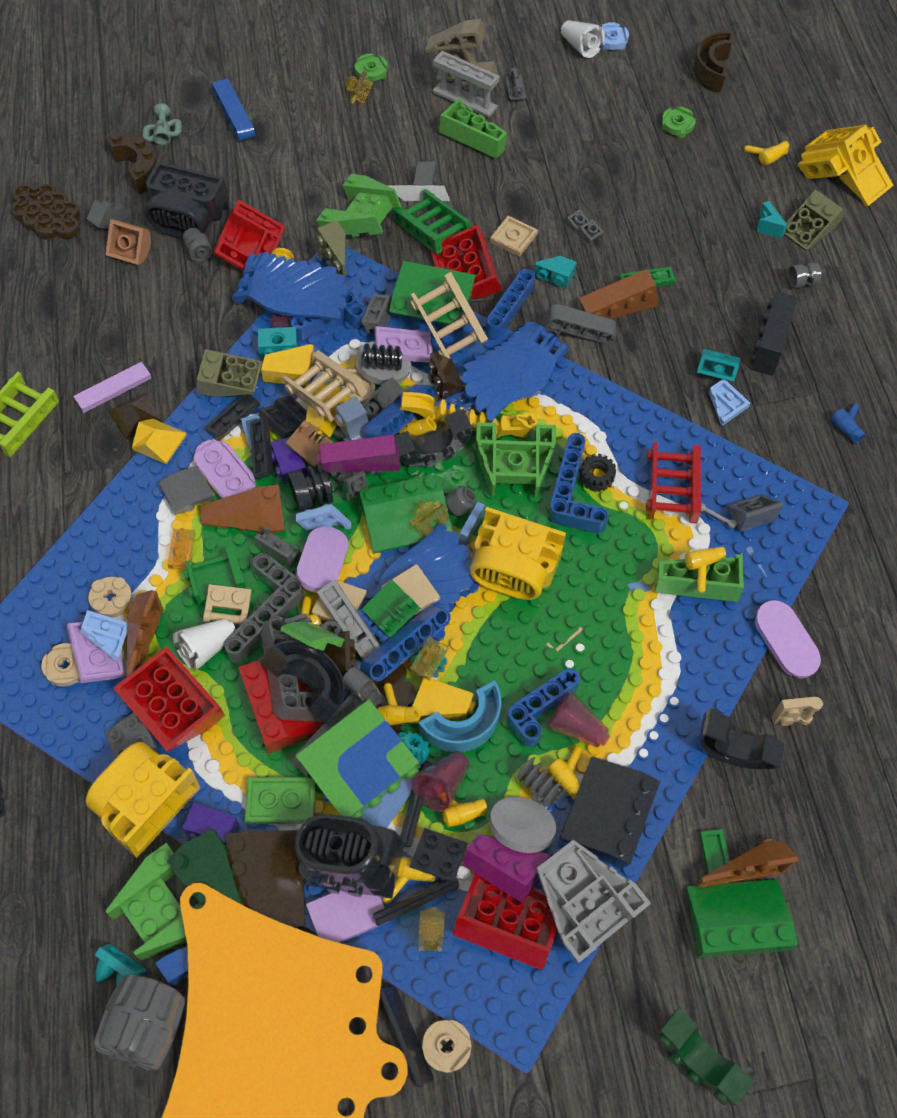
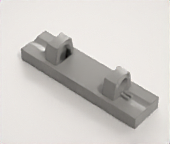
M336 580L331 581L317 591L342 630L350 631V639L355 640V649L363 660L381 646Z

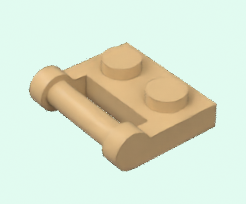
M209 584L203 622L226 619L241 626L248 619L251 589ZM213 608H222L242 612L241 616L214 613L212 610Z
M818 697L782 700L772 715L773 724L788 726L794 722H800L803 725H808L812 721L814 713L822 708L823 702Z

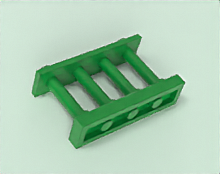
M424 189V200L406 210L402 207H392L394 222L435 254H439L442 252V240L459 230L462 232L468 229L470 222L466 217H463L436 197L435 194ZM425 207L431 209L418 218L412 216ZM437 214L442 217L429 226L423 224ZM448 222L453 225L440 234L433 232Z

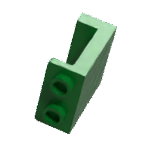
M234 547L227 548V555L193 565L190 564L189 560L185 561L187 568L183 569L186 581L190 580L192 585L188 587L191 599L195 598L198 605L206 603L209 584L246 589Z

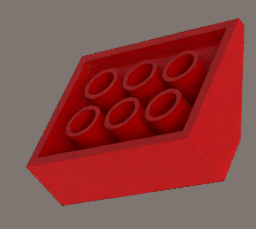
M478 224L442 240V252L439 254L431 251L435 267L476 275L471 299L487 297L502 290L485 236Z
M167 646L114 687V690L167 752L209 730L225 716L218 703Z
M261 660L239 667L268 754L309 740L324 724L320 721H296L278 718L273 710L267 668L261 663ZM297 678L299 692H311L309 686Z
M475 874L457 917L452 935L543 970L551 950L557 926L543 890L533 887L521 903Z

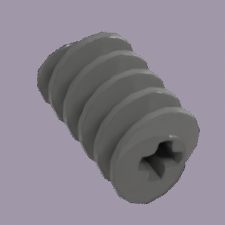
M533 757L521 768L517 780L519 782L524 781L523 786L525 788L531 787V794L538 793L536 799L538 801L544 799L543 806L548 807L555 804L566 793L567 788L559 791L561 782L553 785L552 782L555 777L552 775L546 778L548 770L545 769L540 772L539 769L542 764L533 765L535 757Z

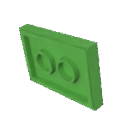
M248 777L245 823L303 824L307 821V818L315 816L316 782L312 777Z

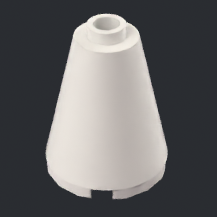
M568 20L561 27L562 36L583 57L591 58L600 51L601 48L599 46L604 42V30L599 25Z
M221 619L178 630L173 634L174 644L178 642L180 649L177 652L189 669L193 668V671H196L224 647L226 640L236 631V628L231 621Z

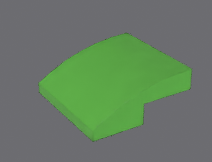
M292 622L283 625L280 629L306 645L323 651L327 643L341 647L345 640L312 622Z

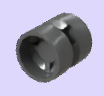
M196 227V229L190 228L183 234V241L193 261L202 262L211 257L213 253L206 233H201L199 227Z
M817 262L791 265L788 270V281L791 288L819 285L821 282L820 265Z

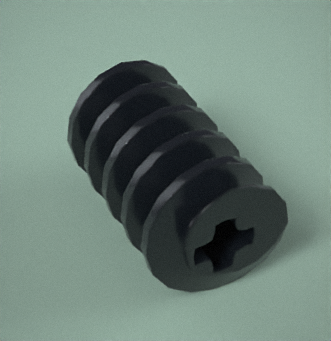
M365 343L361 354V366L363 368L364 363L367 362L368 368H371L372 363H375V367L378 369L381 363L383 369H386L387 364H390L391 370L394 369L395 365L398 366V370H401V349L399 346H395L393 350L392 345H388L387 348L384 345H380L378 348L377 344H373L370 348V345Z

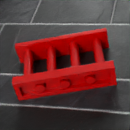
M653 442L652 449H648L647 461H650V495L646 501V511H649V519L653 520L656 510L682 512L689 515V523L697 524L701 515V446L693 445L691 453L678 454L657 452L658 442ZM657 460L686 462V464H689V469L683 471L657 468ZM657 476L683 478L689 481V486L684 488L657 485ZM656 494L684 495L686 498H689V503L683 505L656 502Z

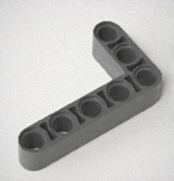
M267 554L255 556L253 566L256 576L275 592L226 640L225 650L229 660L232 662H241L262 642L261 631L269 620L264 622L261 619L279 616L284 619L304 598L303 586H301L299 579L297 580L294 574ZM262 565H267L265 568H259ZM277 577H283L280 580H275ZM292 589H298L296 592H290ZM278 603L284 604L280 607L275 606ZM250 632L255 633L253 636H246ZM235 647H240L238 651H231Z
M271 617L261 631L264 656L273 645L290 640L289 635L280 630L283 625H286L282 617ZM267 668L273 710L278 718L282 720L322 722L309 709L313 702L312 692H299L296 676L283 674L276 677Z
M356 666L350 668L343 677V683L351 695L297 754L368 699L377 708L383 696L373 680ZM295 755L292 764L307 778H310L311 775Z

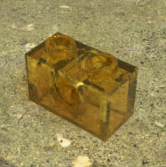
M426 908L425 911H420L418 951L442 952L445 912H440L438 908Z

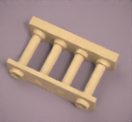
M451 272L444 275L446 281L443 282V285L418 299L415 293L411 294L413 300L410 301L415 311L420 310L441 348L438 351L439 354L450 358L449 355L474 341H480L481 344L488 341ZM446 291L454 293L455 298H453L452 302L426 315L422 308L423 304ZM455 308H462L465 313L462 315V318L437 332L431 324L432 321ZM465 324H471L474 330L471 332V335L445 349L440 340L442 337Z
M318 350L312 354L316 361L312 368L295 381L286 375L283 379L286 383L285 389L290 395H296L312 407L321 418L325 417L332 421L334 418L329 411L332 407L350 393L363 397L367 394V391L359 377ZM319 371H324V373L321 376L315 379L308 386H306L305 388L301 387L302 384L308 381ZM328 379H335L315 396L311 394ZM339 386H345L344 389L326 403L321 401Z

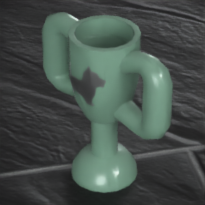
M163 103L157 104L154 107V113L159 117V120L156 124L145 126L142 137L149 142L155 141L158 145H167L170 143L171 137L181 134L182 123L179 119L166 122V117L171 112L170 107ZM175 125L174 132L170 130V127ZM153 130V135L149 137V131Z

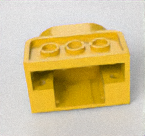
M486 507L484 522L478 530V536L475 541L474 558L469 569L470 575L477 583L490 590L522 600L536 599L540 596L542 589L547 588L552 583L562 556L566 533Z
M137 742L122 751L93 782L86 796V805L101 818L102 824L109 834L138 858L201 787L190 768L186 770L175 758L164 754L159 755L146 743Z

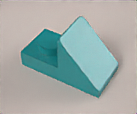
M770 201L764 202L759 213L761 219L756 231L782 238L787 224Z

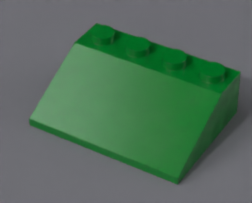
M403 261L389 312L392 316L426 322L420 310L415 311L410 302L413 300L411 294L415 293L418 299L444 284L443 282L446 281L444 275L449 272L453 274L468 304H470L476 275ZM446 291L423 304L422 308L426 315H429L452 302L455 295L452 291ZM455 308L432 321L431 324L448 326L462 318V315L465 313L462 308ZM465 325L458 329L464 330Z
M438 474L359 491L360 504L374 554L417 545L440 522L445 523L448 533L452 532Z
M778 879L726 883L697 888L696 886L686 887L698 959L791 951L798 946L793 919Z

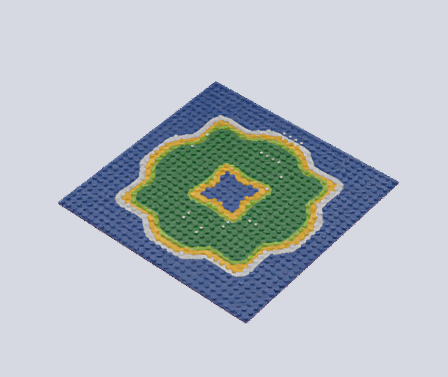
M346 247L347 287L364 305L365 311L373 294L389 295L392 300L399 273ZM318 252L309 260V264L319 263L322 268L327 267L325 260L320 258ZM265 309L226 354L263 362L264 358L260 359L258 348V329L291 327V319L294 316L281 315ZM473 311L485 333L487 318ZM396 316L391 317L387 326L388 328L431 332L426 322ZM343 319L304 340H298V347L309 344L314 345V352L319 350L345 369H357L355 364L357 352L365 343L375 341L374 329H371L372 332L369 335L364 326L354 328L346 319ZM432 324L436 332L446 327ZM465 324L464 330L457 329L440 340L446 349L471 335V332L474 330L471 324ZM506 328L498 339L488 338V341L484 344H481L480 341H474L449 355L460 379L465 372L463 366L467 362L474 361L476 356L484 355L485 352L494 350V347L506 342L514 332ZM431 332L432 351L439 354L438 351L441 348ZM562 357L555 364L547 386L540 394L510 403L496 417V420H500L503 415L512 416L531 413L537 418L539 425H556L554 454L537 498H534V484L496 483L495 495L491 496L475 452L476 431H472L471 439L455 454L454 458L438 462L433 467H414L400 462L401 471H383L378 475H371L368 471H364L367 483L364 489L438 474L445 502L446 496L459 486H464L474 492L476 496L475 505L477 502L485 504V509L489 507L566 533L562 556L552 583L547 588L542 589L538 598L522 600L490 590L477 583L470 575V578L473 580L471 587L460 592V600L448 604L450 607L448 611L451 615L449 624L424 645L427 647V644L430 642L432 647L438 644L440 650L445 651V658L447 659V664L444 665L445 671L443 673L439 672L437 678L433 674L430 675L431 679L474 693V702L476 690L495 680L501 694V711L499 722L493 735L484 744L473 750L447 752L428 744L430 751L426 760L432 762L433 767L412 846L403 848L402 857L413 858L424 828L467 842V847L478 834L495 838L489 827V817L493 806L498 801L508 797H522L533 800L543 806L544 799L538 801L536 799L538 793L531 794V787L525 788L523 786L524 781L519 782L517 780L521 768L533 757H535L533 765L542 764L539 769L540 772L548 769L551 762L561 758L567 763L573 748L579 745L582 748V752L573 770L579 783L583 779L592 756L639 770L660 781L631 864L620 869L597 858L607 866L613 867L621 876L627 880L630 879L636 884L708 756L698 744L704 713L708 709L713 708L720 710L722 714L729 717L768 649L755 626L757 610L764 603L773 600L781 601L791 608L848 507V502ZM411 361L408 377L399 383L405 392L414 384L434 387L428 379V373H430L428 363ZM319 371L317 374L311 377L309 384L312 383L319 376H321L324 373V371ZM259 373L255 394L250 395L260 401V406L249 416L259 414L262 408L273 406L276 399L289 396L290 394L285 389L286 384L263 382L262 374ZM333 378V379H328V380H327L326 382H324L323 384H324V385H329V384H330L331 382H333L335 379H334V378ZM375 384V391H376L381 385ZM197 386L164 421V424L187 433V436L167 465L136 452L0 604V723L93 784L98 776L116 759L105 732L133 713L130 707L114 690L116 685L127 678L128 630L120 652L125 671L124 678L88 683L79 682L63 687L52 685L43 674L42 660L46 654L48 655L52 651L54 646L70 643L67 631L68 623L83 622L87 610L95 612L90 606L88 597L92 584L96 580L106 577L123 578L132 591V602L137 594L150 590L157 592L164 611L144 663L167 646L218 703L225 715L209 730L169 752L164 749L154 736L152 737L158 747L156 749L157 753L175 758L186 770L190 768L201 787L162 830L181 844L190 841L182 828L193 803L237 817L239 825L235 833L299 830L302 824H246L248 777H306L292 764V760L297 752L308 742L306 740L270 754L267 753L239 670L240 666L264 658L262 642L241 662L230 661L224 646L203 666L193 671V668L189 669L182 661L177 652L180 646L178 642L174 644L173 634L178 630L210 623L203 622L206 603L198 605L196 599H191L188 587L192 586L191 581H186L183 569L187 568L185 563L187 560L190 561L191 565L225 556L227 555L226 549L234 547L246 589H251L252 591L248 618L275 592L255 574L253 559L258 554H265L257 549L255 536L258 534V531H240L239 528L233 527L220 528L202 525L200 505L221 499L210 485L209 487L214 494L212 501L197 504L194 506V510L177 515L172 511L159 487V482L163 479L195 466V450L201 443L207 440L218 441L205 431V426L241 396L212 397L196 393ZM291 395L299 404H301L307 410L308 404H306L296 395ZM435 396V399H434V400H435V403H436V402L440 401V399H437L436 396ZM420 414L416 416L417 420L424 419V417ZM241 422L221 441H225L231 446L254 476L252 454ZM270 427L271 442L283 439ZM535 428L526 438L505 435L499 438L496 437V440L534 442ZM572 433H580L585 437V447L571 500L601 507L608 512L606 528L600 533L556 524L549 519L550 504L568 437ZM332 435L329 438L331 441H333V443L343 442L341 440H337ZM653 442H658L657 452L687 454L688 452L691 453L693 445L701 446V503L705 504L706 508L728 520L733 519L727 510V505L760 494L782 502L783 507L776 521L739 532L737 526L729 528L727 523L706 511H701L697 524L689 523V515H686V513L656 510L654 518L651 520L649 519V511H646V501L650 495V461H647L648 449H652ZM591 454H595V456L602 454V457L606 455L608 460L612 459V464L615 463L616 465L614 482L605 491L601 489V492H597V489L590 491L591 488H585V484L582 485L579 478L582 462L587 456L591 458ZM302 457V459H303V461H304V464H305V467H306V473H307V467L310 466L311 464H309V463ZM657 460V468L683 471L689 469V464H686V462ZM272 462L273 475L259 480L255 479L256 488L279 485L285 532L272 534L291 546H298L300 551L303 552L307 538L313 530H306L296 522V514L299 511L290 485H284L283 479L278 478L275 467L278 465L276 462ZM311 465V467L314 470V473L316 474L315 467ZM600 469L590 470V473L597 477L606 475ZM327 472L333 489L332 505L351 521V529H345L343 525H332L333 528L340 530L348 539V550L338 581L367 590V595L360 608L362 609L373 598L378 583L387 568L416 545L374 554L360 504V496L347 501L343 496V486L336 479L341 473L339 472L334 477L330 472ZM657 476V485L684 488L689 486V481L683 478ZM656 494V502L683 505L689 503V498H686L684 495ZM322 497L324 505H328L325 498ZM316 499L312 500L313 509L319 508L320 506ZM473 509L462 516L454 515L448 511L452 531L458 534L459 540L460 532ZM485 509L484 516L467 545L470 550L469 559L472 561L478 530L484 522ZM724 547L726 558L743 554L744 588L738 602L655 593V574L659 561L684 559L685 554L694 550ZM748 547H752L754 551L752 557L746 550ZM301 556L290 569L283 564L281 565L296 576ZM757 564H761V566H762L763 570L765 571L766 575L763 573V571L760 569V567H759ZM262 565L259 568H265L267 565ZM277 577L275 580H280L283 577ZM642 581L643 584L652 587L651 590L646 592L642 589H635L632 593L627 584ZM303 587L304 597L309 596L312 600L309 613L311 615L319 595ZM292 589L290 592H296L298 589ZM113 594L106 596L108 601H112V598L116 597ZM303 600L284 620L301 614ZM278 603L275 606L280 607L284 604ZM128 607L122 615L114 617V619L128 623ZM213 608L212 610L214 613L241 616L242 612L222 608ZM266 617V618L261 619V621H264V622H265V621L269 620L270 618H267V617ZM320 619V620H321V624H324V623L327 622L326 620ZM233 623L237 630L240 624ZM580 627L583 628V630L579 634H577L559 651L556 650L558 646H560L561 644H565L568 641V638L571 635H573L577 630H579ZM250 632L246 636H253L255 633ZM375 636L379 644L382 645L380 639L377 636ZM549 643L554 648H549L546 644ZM235 647L231 651H238L240 647ZM355 649L356 661L362 663L363 659ZM411 655L403 664L407 670L406 681L414 685L417 696L426 675L424 674L419 678L418 671L414 672L412 670L413 664L410 662V659L414 655ZM64 661V663H63L62 665H60L59 667H62V669H65V668H67L70 664H68L67 661ZM566 669L576 670L580 675L577 691L536 719L542 731L539 743L534 747L524 746L507 724L509 708ZM554 691L547 692L550 696L557 695ZM530 703V706L533 708L540 707L538 703ZM477 705L475 706L473 714H468L467 719H469L475 714L478 708ZM519 714L512 716L516 720L522 719V716ZM408 722L407 725L401 728L402 732L409 730L411 733H414L416 731L417 735L421 736L418 732V724ZM532 731L526 732V735L529 737L536 736ZM547 772L546 778L551 776L549 772ZM316 783L315 815H340L331 802L323 801L324 793ZM436 787H440L458 804L474 802L484 798L487 805V815L477 817L462 825L448 827L443 820V809L448 806L436 797L433 791ZM568 792L555 804L545 807L555 820L556 832L552 843L546 849L539 852L549 854L550 857L568 844V842L559 838L574 801ZM411 794L395 819L388 826L389 829L396 831L399 837ZM342 844L339 845V846L336 848V850L340 849L341 846H342ZM463 862L456 876L460 884L458 889L390 920L386 924L341 943L377 954L382 962V978L442 1019L453 1020L462 1024L472 1039L523 1073L530 1072L601 946L600 944L586 958L577 963L562 943L557 929L544 969L540 970L453 936L457 917L475 875L474 872L463 866ZM435 877L434 882L408 880L389 904L383 903V905L387 907L444 879ZM539 879L534 887L543 890ZM304 885L305 927L317 934L306 904L331 893L327 892L325 888Z

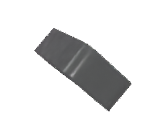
M559 304L552 305L542 318L541 325L546 328L548 333L551 332L556 337H558L560 332H565L604 344H611L616 341V322L609 318Z

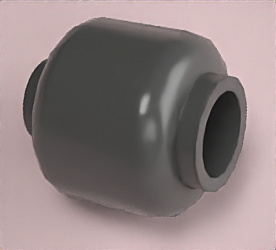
M464 486L457 487L446 496L447 510L457 516H462L475 507L476 496L474 492Z

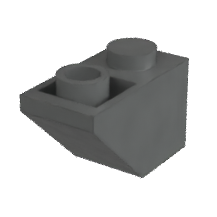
M106 199L102 201L94 200L87 219L98 228L109 229L110 219L122 221L130 215V211L125 208L124 204L118 201L113 203Z
M393 377L384 382L362 404L370 420L374 419L405 392Z

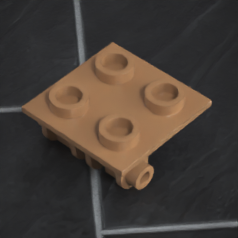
M304 420L287 440L286 444L315 467V464L318 463L317 453L321 452L320 444L333 443V441L327 436L320 440L324 433L318 438L316 434L319 432V429L313 434L316 427Z

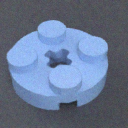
M618 23L603 24L604 42L600 44V48L602 50L625 49L629 37L628 30L625 27L624 29L621 28Z

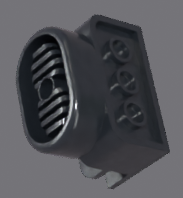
M157 161L146 181L150 199L145 206L144 214L147 221L162 233L183 238V234L188 229L199 227V231L205 234L211 220H220L223 216L222 210L229 211L230 209L224 177Z
M318 814L307 818V821L299 828L294 844L296 856L300 861L299 873L304 878L305 886L325 888L327 892L334 894L345 891L354 897H362V894L393 898L405 844L396 831L386 827L373 826L366 820L357 817ZM342 844L341 848L336 850V848Z

